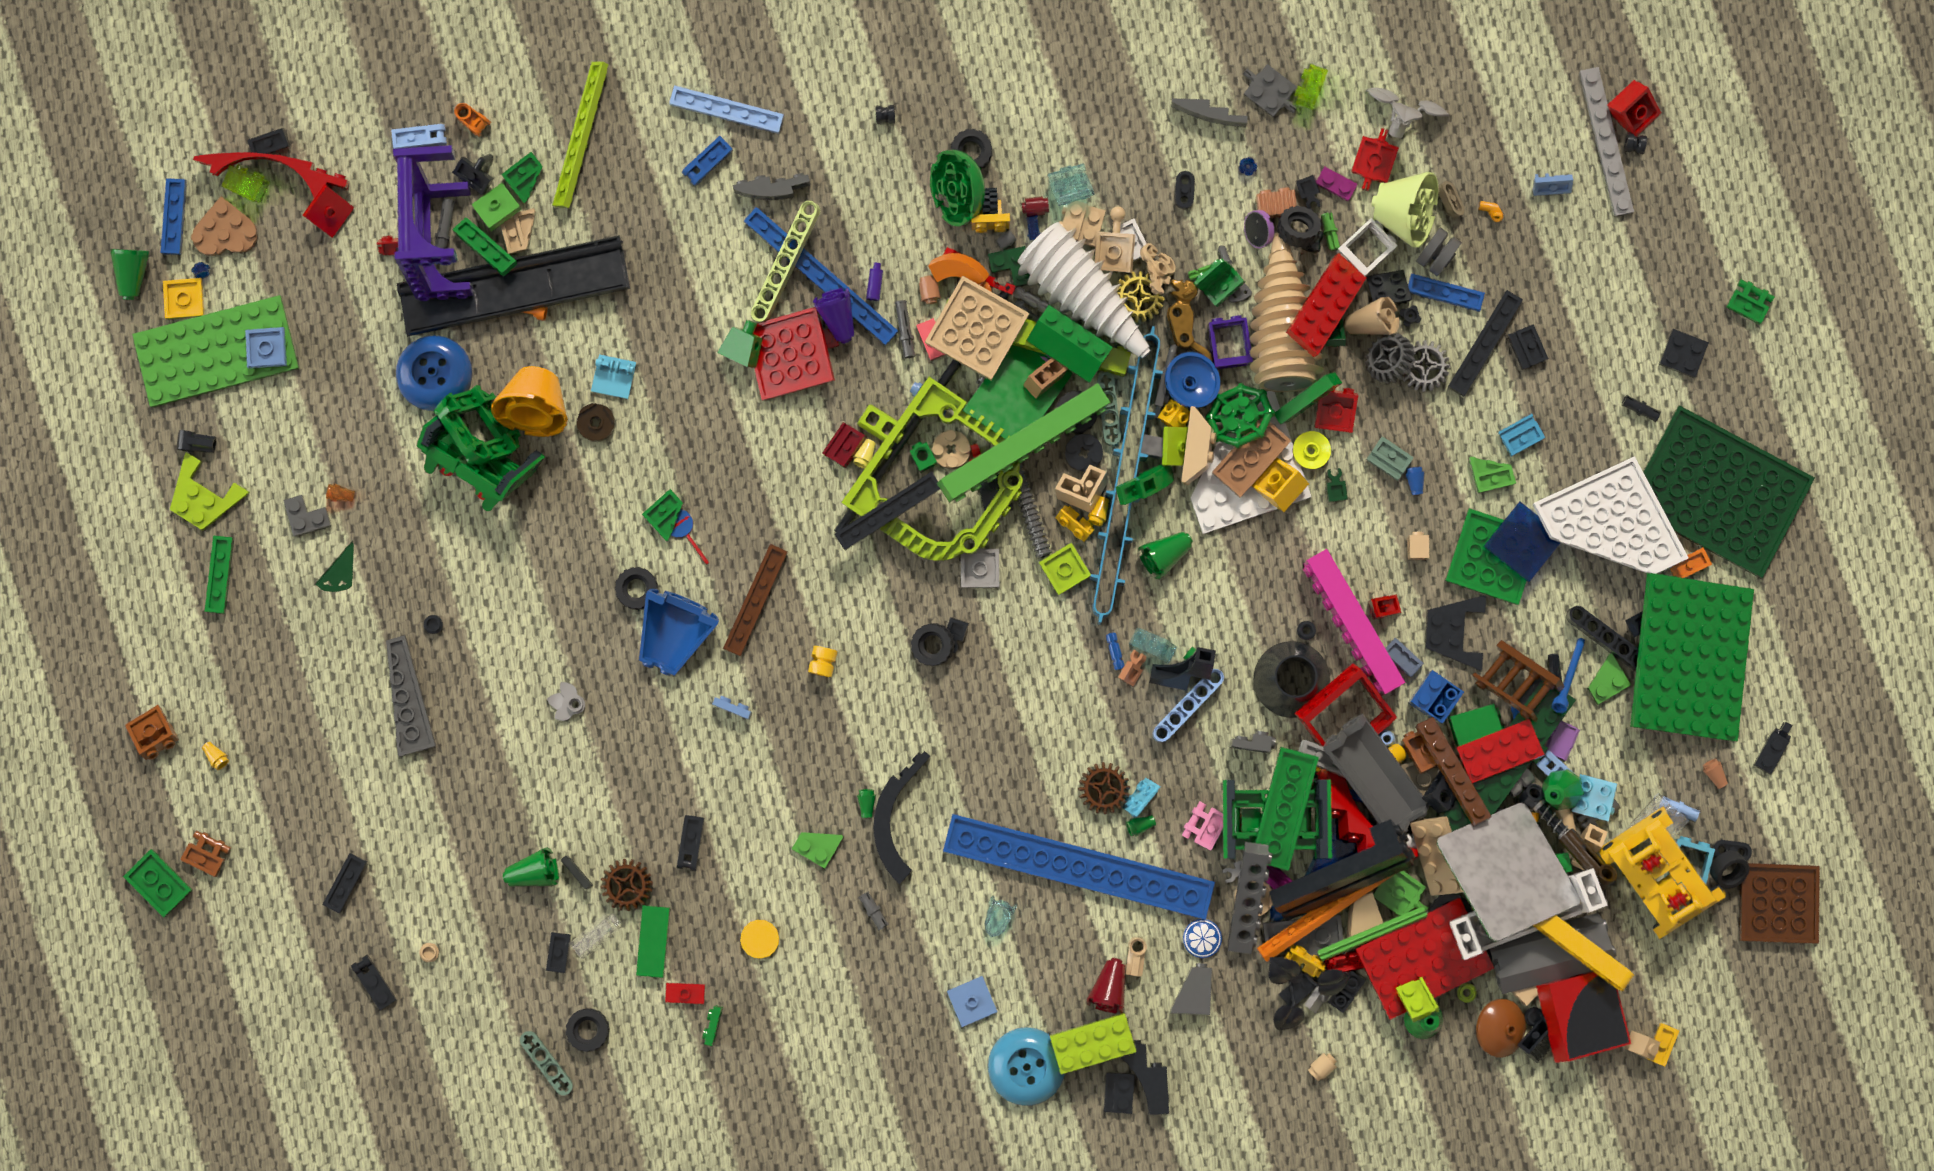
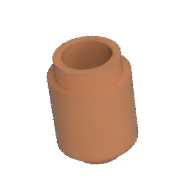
M933 275L921 277L918 284L922 302H926V305L937 303V300L940 299L938 282Z

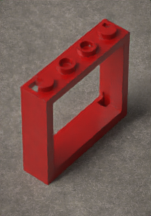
M1353 663L1295 713L1318 745L1324 747L1326 742L1310 721L1358 680L1382 711L1370 722L1376 733L1379 735L1397 719L1395 713L1362 669Z

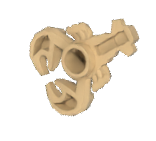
M1147 243L1141 248L1140 255L1142 260L1147 263V271L1151 280V292L1155 295L1158 293L1161 295L1164 292L1161 285L1170 283V276L1175 273L1176 266L1172 258L1163 253L1158 255L1160 257L1158 261H1154L1153 258L1157 256L1158 250L1151 243Z

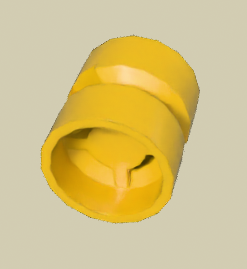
M813 646L811 656L814 659L810 661L808 673L832 678L834 671L832 663L836 662L838 651Z

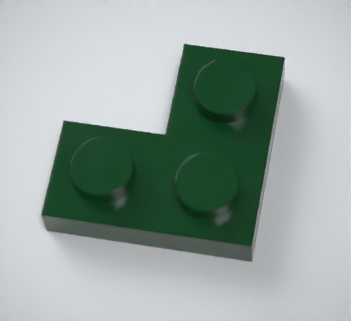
M1025 246L988 254L992 273L1011 270L1013 283L1016 287L1028 285L1030 274L1018 275L1021 266L1018 263V259L1025 251Z

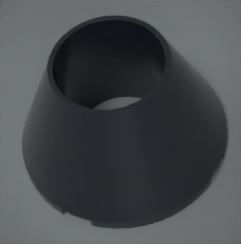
M1296 641L1278 643L1265 651L1258 660L1253 675L1254 689L1260 702L1274 714L1286 718H1298L1295 713L1330 683L1329 669L1321 654L1313 647ZM1297 661L1308 669L1311 683L1304 695H1289L1280 688L1277 682V671L1283 662Z

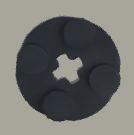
M1091 434L1076 435L1066 445L1065 459L1068 465L1077 471L1085 473L1089 465L1098 467L1102 460V445ZM1081 448L1089 450L1087 458L1079 456Z

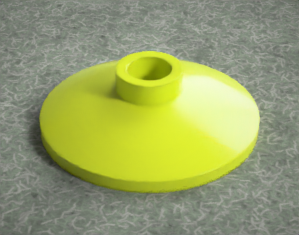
M1307 431L1299 435L1295 440L1293 455L1297 463L1302 467L1317 469L1329 460L1331 446L1323 434L1316 431ZM1308 448H1313L1314 454H1309Z

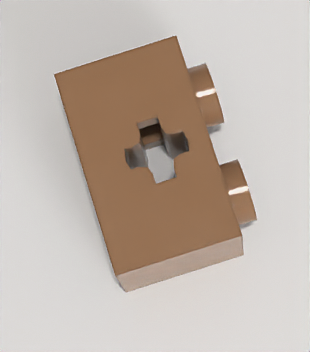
M1051 358L1030 374L1023 385L1035 398H1038L1062 379L1068 368Z

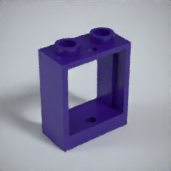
M1241 315L1231 316L1229 320H1223V318L1212 319V322L1208 323V333L1213 364L1217 370L1249 366L1253 362V357L1249 354L1251 344L1247 317L1242 318ZM1241 326L1245 356L1218 359L1214 329Z

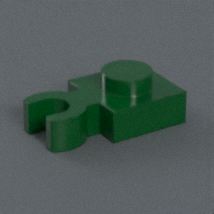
M1341 468L1337 469V476L1331 474V469L1327 470V477L1331 480L1330 483H1326L1328 503L1348 500L1346 481H1340L1342 475Z

